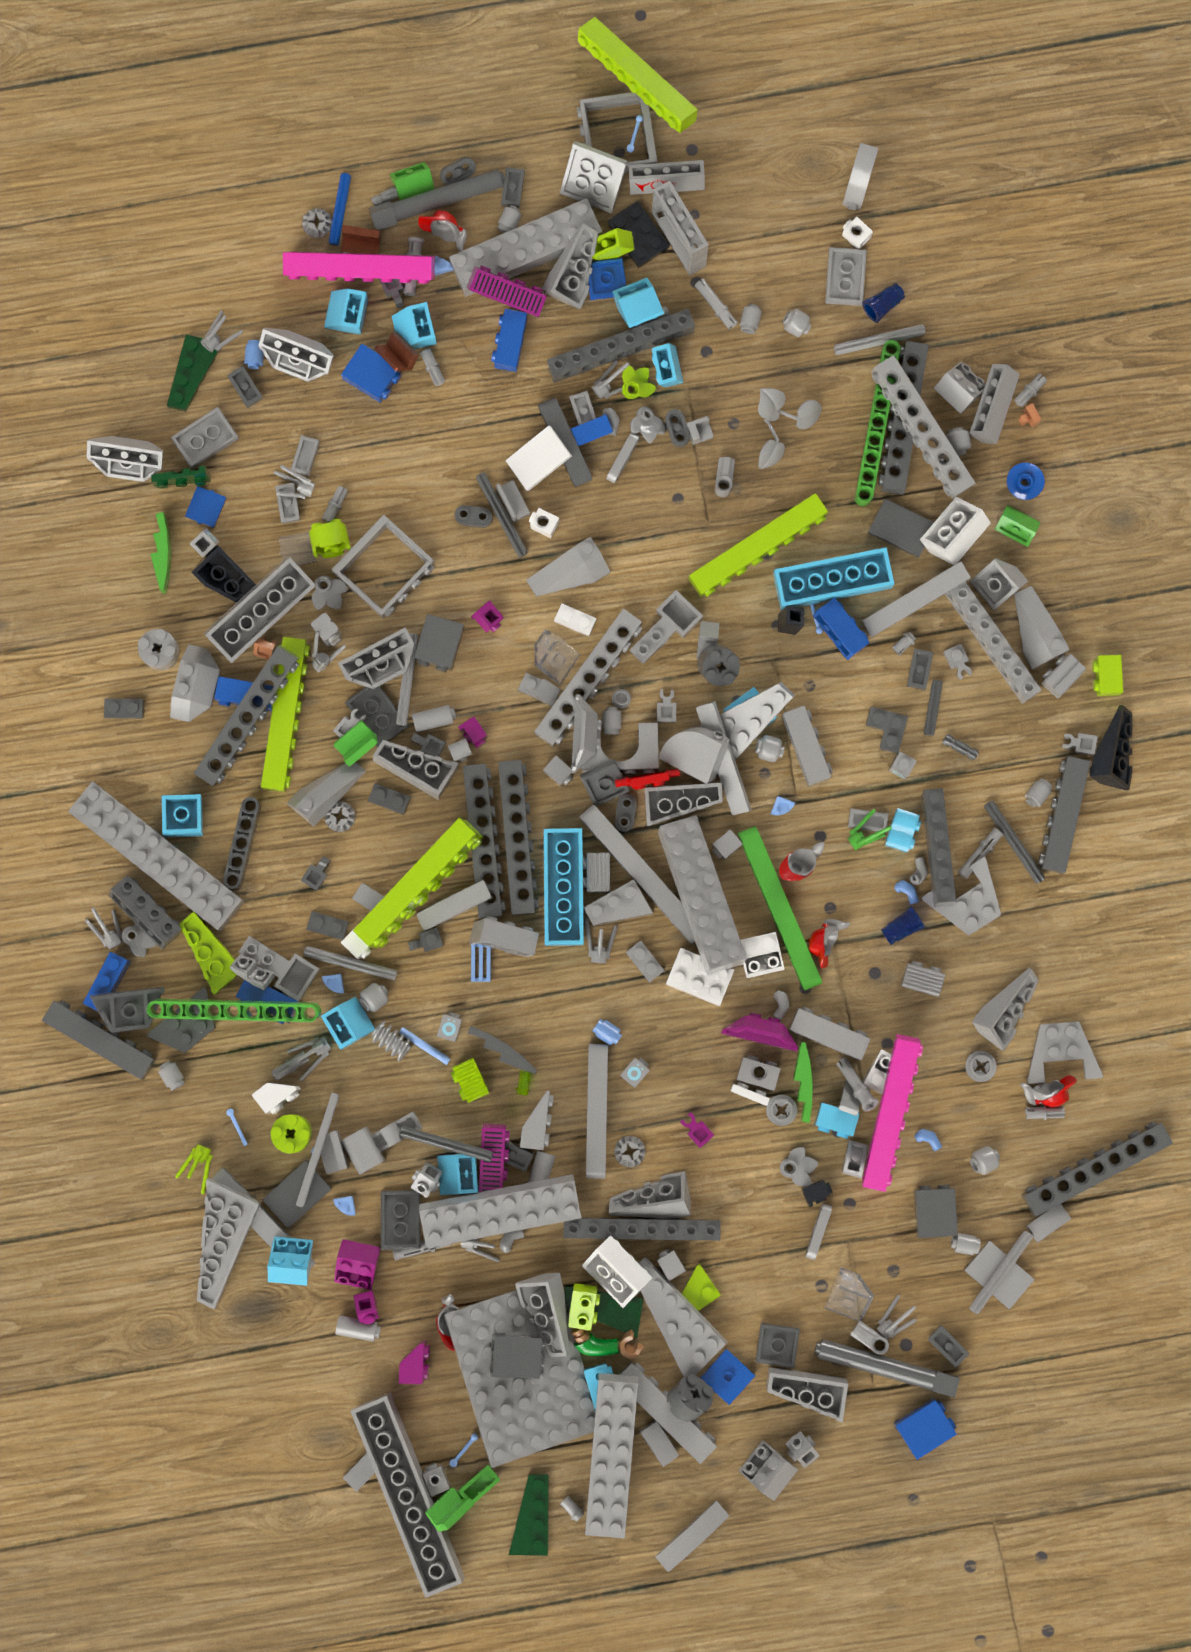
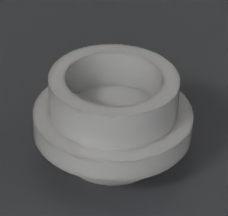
M619 689L613 693L612 702L617 708H626L631 702V696L628 691Z

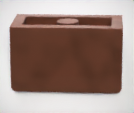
M343 225L342 253H379L380 231Z
M391 332L386 345H376L374 348L395 371L412 370L419 356L397 332Z

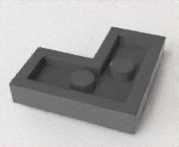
M870 707L866 726L884 731L879 749L898 754L908 716Z

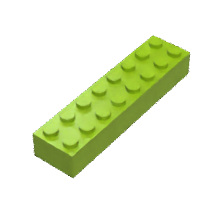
M458 818L354 928L353 932L368 947H384L389 941L388 937L392 933H397L402 928L401 924L405 919L409 920L415 914L414 910L419 905L422 906L429 899L428 895L441 887V881L454 873V867L458 863L462 864L468 858L467 854L471 849L475 850L481 844L483 836L468 821Z

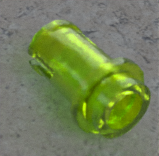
M519 1071L518 1087L515 1088L516 1094L528 1096V1092L531 1091L529 1090L532 1073Z

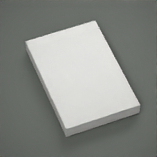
M547 426L510 456L506 462L524 488L530 491L571 458L572 455L553 428Z

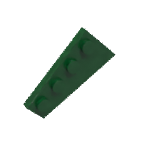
M185 335L167 402L168 408L186 412L197 393L198 387L205 379L208 369L215 361L218 351L215 349L213 352L208 351L201 344L203 338Z
M566 1286L565 1307L570 1309L573 1287ZM597 1291V1294H600L599 1306L595 1305L594 1312H598L597 1321L624 1333L633 1330L634 1337L637 1338L643 1298L634 1297L622 1308L609 1293Z
M548 1474L528 1475L509 1555L548 1556Z

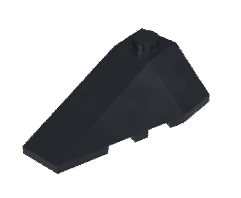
M218 545L203 557L191 572L205 587L234 602H238L256 585Z
M1119 705L1097 749L1090 768V777L1099 784L1129 790L1133 773V766H1129V755H1132V748H1130L1129 738L1132 737V712L1123 705Z

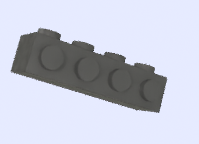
M127 875L111 888L109 897L162 950L179 936L181 928L178 921L171 919L167 915L165 908L161 905L158 906L153 901L154 899L151 894L144 892L140 888V884L136 879H131Z

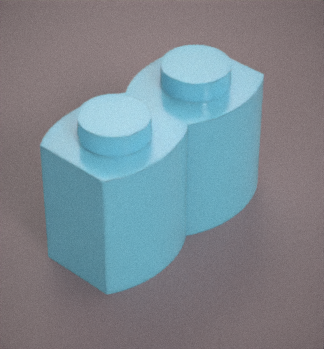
M897 808L891 823L892 829L889 830L885 846L906 853L909 849L912 850L916 840L913 838L914 832H918L921 825L920 815Z

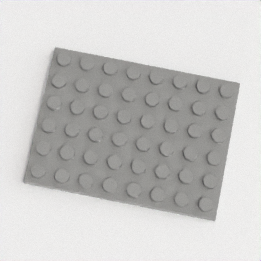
M517 1290L444 1314L491 1468L594 1432L596 1409L594 1408L585 1378L580 1353L574 1346L576 1340L571 1333L572 1328L568 1327L569 1318L567 1311L569 1355L550 1357L545 1348L544 1354H541L544 1371L543 1374H540V1379L490 1376L492 1336L540 1338V1332L535 1323L532 1324L529 1320L531 1318L526 1307H522L519 1301Z

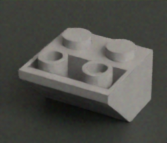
M960 362L941 378L934 389L961 414L983 393L986 384L982 378L977 377L971 371L968 365Z
M764 1440L760 1442L739 1469V1472L773 1501L798 1471L791 1462Z

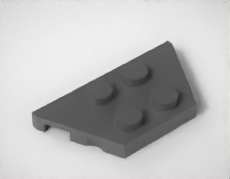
M155 987L90 995V999L110 1032L150 1028L153 1020L147 1013L148 1004L156 999H160L161 994H164L165 988ZM158 1004L154 1005L155 1011H157V1008L159 1006Z
M203 987L190 999L209 1000L206 987ZM197 1005L192 1006V1011L195 1014H199V1007ZM180 1007L174 1012L179 1014L181 1011ZM165 1019L151 1030L147 1036L186 1053L216 1027L214 1020Z

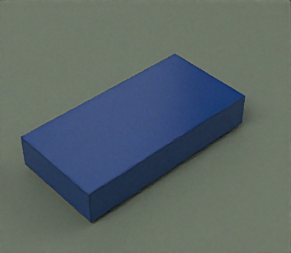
M607 415L571 428L578 446L613 432Z

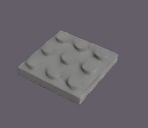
M575 141L568 160L560 194L578 201L587 198L591 206L612 213L628 161Z

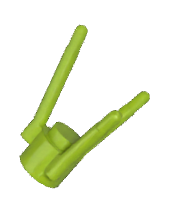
M197 1144L175 1175V1178H179L192 1158L194 1162L187 1175L188 1179L191 1178L198 1162L204 1164L206 1160L201 1194H204L210 1162L213 1157L210 1155L211 1150Z

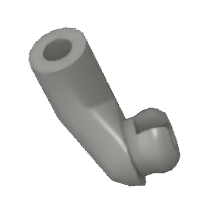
M605 408L602 411V416L607 415L613 430L609 435L616 436L620 419L614 409Z
M924 857L914 859L917 869L910 877L912 884H921L928 875Z
M778 990L774 993V999L777 1000L779 1007L773 1016L782 1020L790 1004L787 994Z
M523 1230L504 1234L500 1241L502 1252L509 1253L512 1250L511 1246L514 1240L524 1238Z

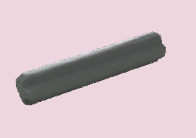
M933 680L924 728V734L927 736L935 734L943 682L940 680Z

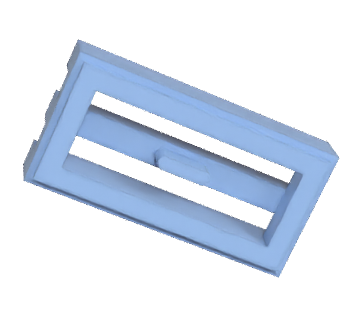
M478 943L471 945V982H491V947ZM475 947H479V978H475ZM483 947H487V978H483Z

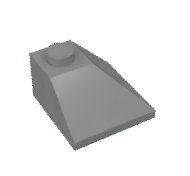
M995 558L970 582L995 610L1029 581L1017 567Z

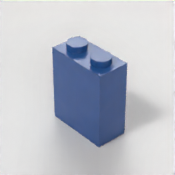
M361 344L341 376L344 381L381 403L383 399L386 400L389 397L392 385L399 382L401 371H395L378 353Z
M934 1398L894 1423L917 1460L957 1435L954 1430L957 1428L951 1417L946 1418L943 1413L946 1411L940 1400L936 1402Z

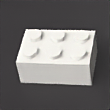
M955 497L920 540L929 553L952 565H956L991 522L982 509Z
M680 948L665 985L720 1006L734 969L729 968L707 975L701 956Z
M609 1236L582 1265L622 1308L652 1279L647 1270L642 1268L634 1260L633 1256L628 1254L612 1236Z

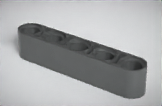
M554 397L538 404L546 426L553 428L572 455L563 464L574 487L576 488L592 481L590 471L557 399Z
M253 797L245 798L241 804L223 878L224 885L231 890H238L243 885L259 820L261 805ZM249 802L256 803V808L253 811L247 810ZM250 820L251 827L248 830H243V822ZM246 839V847L238 848L239 840ZM242 858V865L234 867V859ZM232 876L238 878L235 886L229 885V879Z

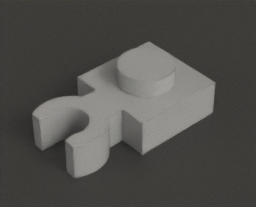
M961 644L943 652L950 669L957 668V678L959 680L963 679L961 671H966L968 676L972 675L970 667L965 665L969 659Z
M663 689L660 690V698L663 700V703H657V723H676V703H671L674 697V690L670 691L671 695L669 697L663 695Z
M354 709L351 712V718L349 719L345 716L333 732L339 737L343 736L359 721H364L366 715L358 719L356 713L359 709Z
M1078 733V738H1074L1071 734H1064V738L1070 739L1071 743L1063 744L1062 748L1068 750L1074 747L1076 748L1075 753L1095 756L1098 736Z

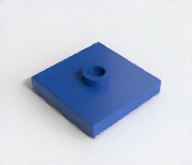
M623 258L593 261L591 263L592 273L589 275L588 282L590 301L614 298L612 291L626 286Z
M725 1349L700 1378L730 1405L755 1375L729 1350Z

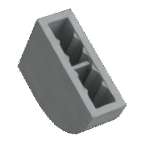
M860 143L842 204L850 210L861 209L879 148Z
M687 728L672 736L664 744L659 759L708 784L716 779L730 739L724 737L725 735L721 732L712 731L707 728Z

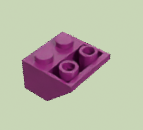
M342 1239L337 1255L334 1282L372 1290L381 1247Z
M422 1340L399 1363V1384H423L425 1379H428L429 1365H426V1359L430 1356V1345H426V1340Z

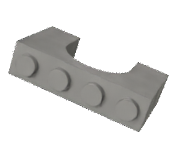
M638 723L639 746L637 752L629 760L623 762L616 761L620 771L624 772L625 775H634L636 771H643V774H655V771L659 770L658 723ZM597 731V739H600V731ZM601 742L600 751L596 750V755L582 767V773L611 760L603 753Z

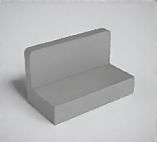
M514 480L502 486L500 484L496 485V490L513 523L530 515Z
M339 1130L327 1133L321 1152L327 1174L349 1168Z

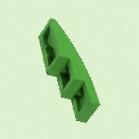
M160 512L156 514L160 532L153 534L158 552L152 553L151 558L160 591L164 594L167 593L170 578L171 543L166 515Z
M800 1042L793 1080L800 1082L797 1101L804 1102L801 1122L810 1123L813 1086L811 1064L806 1043Z
M487 1465L456 1491L462 1499L470 1498L475 1503L500 1481V1478Z

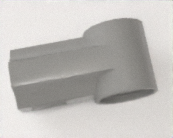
M719 457L714 490L719 497H727L732 489L735 459L731 457ZM724 483L728 486V489L722 490L718 485Z
M466 739L448 745L454 761L464 762L472 754Z
M861 1321L857 1323L850 1334L876 1354H884L889 1348L888 1341L884 1336H881ZM883 1340L885 1347L882 1350L875 1349V1341Z

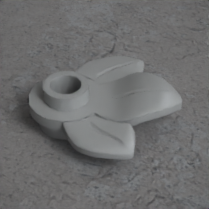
M648 407L638 409L636 417L631 420V432H641L648 443H651L656 438L657 433H665V426L662 420L654 416L653 411Z
M325 575L319 576L315 580L316 590L312 595L315 608L321 610L327 604L333 609H340L342 606L340 594L348 590L346 584L339 579L332 580ZM326 582L328 584L327 587L321 588V584Z
M136 923L134 926L126 927L121 935L123 942L130 946L131 952L139 957H145L146 948L157 945ZM129 932L135 934L134 939L128 937Z
M798 1147L793 1149L789 1157L781 1162L780 1172L783 1176L791 1178L796 1185L808 1186L811 1185V1179L808 1174L815 1170L818 1162L813 1158L805 1157V1148ZM788 1164H791L793 1166V1169L790 1172L786 1170V1166Z

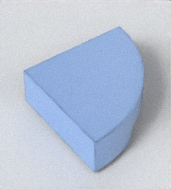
M435 256V276L453 271L448 261Z
M777 796L771 815L778 816L788 813L795 805V802Z
M342 974L322 976L324 984L330 990L336 993H344Z
M353 1196L333 1199L335 1206L342 1213L352 1216L356 1215Z

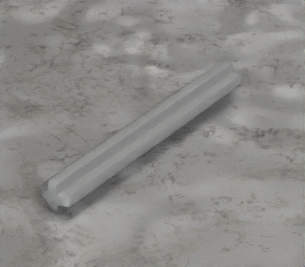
M921 324L835 344L834 352L836 355L884 345L889 340L901 341L922 336L926 333L925 327Z
M409 633L415 644L408 671L402 674L396 719L397 725L406 726L415 665L414 656L418 642V635Z
M306 946L304 950V956L390 980H395L397 976V971L394 969Z
M1023 1231L970 1305L969 1309L975 1314L980 1313L1030 1243L1033 1236L1029 1232Z

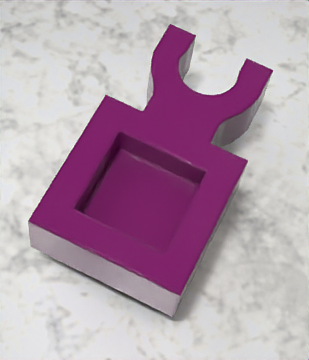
M690 1112L688 1115L691 1117V1122L687 1124L682 1119L680 1123L690 1129L687 1133L688 1136L701 1148L714 1134L702 1121L697 1124L694 1115Z

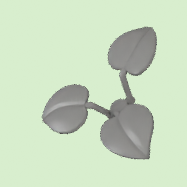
M774 388L760 389L758 412L761 417L765 418L764 422L767 423L775 440H768L762 447L758 462L760 469L775 465L781 460L785 451V446L782 442H779V438L770 421L777 420L779 415L782 414L797 420L796 426L799 429H807L818 420L822 410L821 404L816 400H807L799 407L798 416H794L780 410L786 399L782 391Z

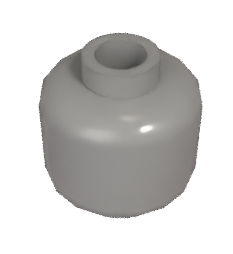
M799 309L789 310L782 321L784 330L796 337H800L803 333L806 335L811 328V324H809L810 316Z
M963 427L948 431L946 438L957 455L967 454L966 450L972 446L969 432L963 430Z
M764 735L762 739H758L755 753H758L759 759L776 762L778 757L782 758L785 747L782 746V741L779 738Z
M372 983L360 992L361 998L359 1001L366 1011L371 1010L375 1012L387 1004V994L389 993L383 985L379 986L376 983Z
M984 1146L972 1153L970 1159L971 1167L976 1173L986 1175L999 1167L1000 1155L996 1149L993 1150L989 1146Z

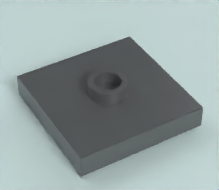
M615 759L580 774V778L596 807L630 791L628 786L615 787L614 780L624 778Z
M760 1323L755 1362L795 1368L800 1328Z

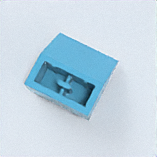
M648 278L612 291L617 309L629 328L638 326L650 319H656L664 314L656 292Z
M353 289L331 291L324 328L361 335L369 300L367 292Z
M427 302L408 306L392 316L395 332L414 350L437 344Z
M357 997L321 1015L340 1050L347 1048L375 1030Z
M464 1154L437 1156L438 1169L443 1171L439 1178L440 1195L479 1192L477 1158Z
M274 1236L267 1266L268 1282L307 1286L311 1267L313 1240Z

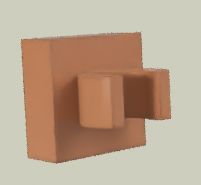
M1033 403L1025 407L1023 410L1024 414L1018 419L1021 426L1029 423L1031 427L1038 425L1042 420Z
M263 636L261 639L258 638L254 644L253 655L269 660L275 650V640H272L270 643L266 641V636Z

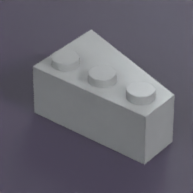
M635 880L626 883L583 908L593 926L653 914Z
M489 916L473 923L469 945L478 943L491 947V950L496 948L503 950L504 953L524 957L534 956L539 933L533 932V928L526 926L522 928L515 927V923L507 921L504 923L497 922V918Z

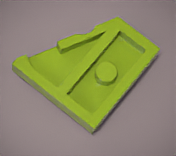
M700 1264L696 1266L681 1293L698 1311L721 1296Z

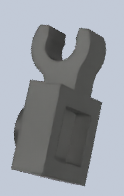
M379 279L386 297H393L397 309L403 307L404 304L399 293L404 291L400 279H392V282H381V279Z
M414 733L411 738L412 742L422 746L421 752L434 757L440 756L446 742L430 734L425 739Z
M323 856L316 867L311 864L301 881L318 891L328 876L324 873V870L328 867L331 860Z
M438 928L419 933V940L408 943L410 951L423 947L424 951L428 952L443 947Z

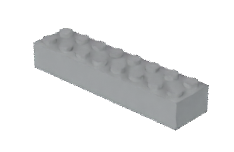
M588 199L581 200L450 256V264L464 296L467 297L475 293L467 289L474 266L479 268L481 265L491 269V273L498 274V272L508 275L509 279L559 258L581 223L597 231V237L601 236L602 230Z
M697 816L661 825L658 835L706 974H713L744 964L747 958Z
M573 1174L419 1204L426 1249L581 1218Z
M599 1373L585 1535L625 1538L638 1376Z

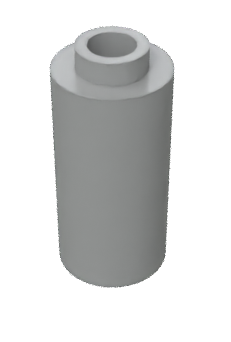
M449 705L414 713L412 718L416 732H421L454 723L453 719H456L454 707L450 708Z
M537 1150L528 1183L549 1179L556 1156Z
M339 1315L335 1335L374 1342L375 1338L379 1339L381 1327L378 1326V1322L364 1324L360 1323L358 1318Z

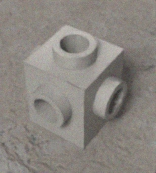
M426 1161L421 1171L417 1169L411 1178L414 1182L410 1188L427 1198L431 1191L435 1193L440 1185L438 1180L443 1171Z
M801 1431L785 1443L790 1449L787 1452L794 1462L798 1460L804 1468L820 1456L814 1449L816 1444L809 1435L805 1437Z

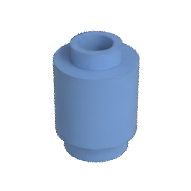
M248 340V344L245 346L244 364L248 365L250 369H259V367L263 366L264 353L258 346L259 340Z
M602 1019L599 1020L592 1031L596 1034V1037L610 1046L612 1043L616 1045L622 1036L619 1033L621 1029Z

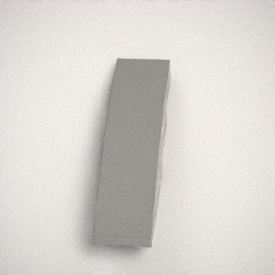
M482 880L416 915L425 932L491 899L492 896L485 881Z
M714 1501L701 1515H698L685 1529L681 1530L655 1558L667 1572L671 1571L712 1534L729 1515L717 1501Z

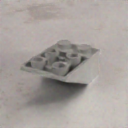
M546 1091L522 1127L520 1148L544 1150V1146L549 1145L550 1134H546V1128L551 1126L552 1115H548V1109L553 1107L554 1095H550V1091Z

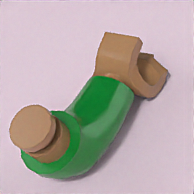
M573 1328L571 1330L576 1340L574 1346L579 1352L587 1356L618 1354L621 1351L624 1357L633 1359L639 1356L644 1348L642 1343L639 1342L634 1345L628 1343L634 1337L633 1330L623 1334L621 1341L619 1339H598L584 1329Z

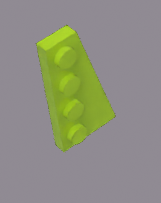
M193 911L179 924L189 946H191L205 979L211 987L213 995H216L238 976L230 969L235 959L199 915Z

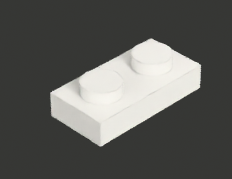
M561 604L554 622L589 637L596 618Z
M740 1082L737 1085L732 1084L731 1092L765 1106L768 1105L770 1098L766 1097L767 1093L758 1089L755 1092L748 1090V1085Z

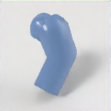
M904 880L895 884V891L907 894L910 905L919 902L914 885Z
M920 1129L915 1133L916 1141L929 1142L934 1151L942 1148L940 1141L933 1131Z

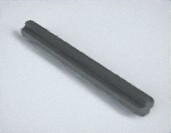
M485 473L477 475L476 479L519 558L525 556L527 550Z
M994 801L985 804L984 808L1003 833V836L1035 883L1042 882L1045 876Z
M402 1127L400 1136L484 1161H491L493 1157V1152L409 1127Z

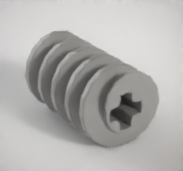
M384 1020L377 1026L370 1037L374 1036L373 1043L380 1040V1048L386 1045V1052L392 1050V1057L399 1054L397 1060L400 1062L412 1047L409 1046L410 1039L403 1041L404 1034L397 1037V1029L390 1032L392 1025L385 1028L386 1021Z

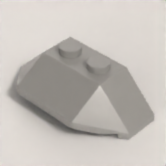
M263 328L258 345L274 369L307 382L328 374L334 357L322 343L283 329Z
M116 436L87 440V459L107 477L144 482L152 474H156L162 469L163 450L149 441Z
M405 627L338 662V665L346 680L375 689L408 671L415 644Z
M189 644L182 656L172 693L170 718L191 722L194 718L211 708L220 669L207 648Z
M576 694L572 773H576L596 755V750L600 751V739H597V731H601V720H598V714L580 694Z

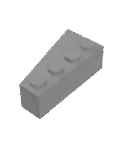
M773 1367L768 1368L767 1392L798 1403L805 1408L815 1410L825 1416L835 1418L843 1423L848 1389L846 1378Z

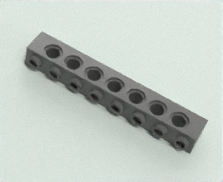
M689 309L547 359V367L553 383L614 362L615 360H620L694 333L695 325Z
M906 341L904 347L900 348L899 358H902L901 367L908 378L912 379L913 386L921 396L929 345ZM913 360L916 363V366H909L907 364V361ZM897 393V396L899 399H901V397H903L904 394ZM891 404L890 412L893 413V418L889 419L887 430L890 431V437H886L884 449H887V455H883L881 467L885 468L884 474H880L878 485L882 486L881 492L903 495L906 490L913 437L910 432L904 429L903 421L894 413L893 405ZM909 408L907 410L911 416H915V411ZM900 432L905 438L900 440L896 438L895 434ZM899 451L902 457L896 458L892 452ZM896 469L899 475L892 476L889 470Z
M282 645L277 646L194 774L212 786L223 781L226 776L225 770L227 767L231 768L237 760L235 755L238 751L241 753L247 745L245 742L248 735L252 737L258 728L255 726L258 720L262 721L268 713L266 708L269 704H274L278 698L276 693L280 688L284 689L289 681L287 679L290 672L294 673L298 668V660L300 659L298 656ZM277 664L284 666L283 674L276 672L275 667ZM266 680L273 682L274 688L272 690H268L265 687ZM256 696L262 697V706L255 704L254 699ZM246 711L250 712L253 716L251 722L246 721L244 718ZM235 727H238L242 730L241 737H236L234 735ZM225 743L231 745V753H226L223 750ZM214 759H218L221 762L220 769H216L213 766Z
M521 760L498 762L511 912L512 916L535 914V909H539L538 897L534 898L533 890H537L536 878L532 879V871H535L534 859L530 860V852H533V841H529L528 833H532L531 821L527 822L526 815L530 814L529 802L525 803V795H528V784H524L523 776H527L526 764L522 765ZM512 776L518 777V784L510 785L508 783L509 778ZM513 795H518L521 801L514 805L510 802V798ZM515 814H520L523 817L522 821L518 824L512 822V816ZM516 833L524 835L522 842L517 843L513 840ZM524 852L526 854L525 860L518 862L515 859L516 853ZM519 871L527 872V879L524 881L518 880L517 873ZM527 890L529 892L528 899L521 900L518 897L519 892Z
M486 763L463 766L468 821L483 837L486 836L490 839V843L487 846L479 845L475 850L472 849L475 884L482 881L485 875L491 874L494 877V881L486 885L489 892L496 896L494 903L489 904L485 901L477 905L478 916L480 920L487 916L499 918L502 917V913L506 912L505 901H501L500 893H504L503 882H499L498 874H502L501 863H497L496 855L500 854L499 845L495 844L494 836H498L497 826L493 825L492 817H496L495 807L490 804V799L494 798L493 788L488 785V780L491 779V769L487 768ZM476 780L484 782V786L481 789L473 787ZM478 799L486 801V805L483 808L475 806V802ZM482 817L488 820V824L485 827L477 825V821ZM483 856H490L492 862L489 865H483L481 863Z
M1153 1121L1144 1126L1145 1130L1141 1132L1136 1130L1128 1134V1139L1124 1141L1119 1139L1111 1143V1148L1107 1150L1102 1148L1094 1152V1157L1090 1159L1085 1157L1077 1161V1166L1073 1168L1068 1166L1060 1170V1175L1056 1177L1051 1175L1043 1179V1184L1037 1187L1032 1185L1026 1188V1193L1022 1194L1032 1215L1038 1216L1172 1145L1173 1142L1164 1125ZM1146 1135H1149L1152 1139L1149 1146H1146L1143 1141ZM1129 1144H1132L1135 1148L1132 1155H1129L1126 1151ZM1112 1153H1115L1118 1157L1115 1164H1112L1109 1160ZM1095 1162H1098L1101 1166L1098 1173L1092 1170V1165ZM1078 1171H1081L1084 1175L1081 1182H1077L1075 1179V1174ZM1061 1180H1064L1067 1184L1064 1191L1058 1189V1183ZM1045 1189L1050 1193L1047 1200L1041 1198V1192Z
M581 1217L564 1221L563 1238L607 1239L609 1236H612L614 1239L720 1241V1220Z

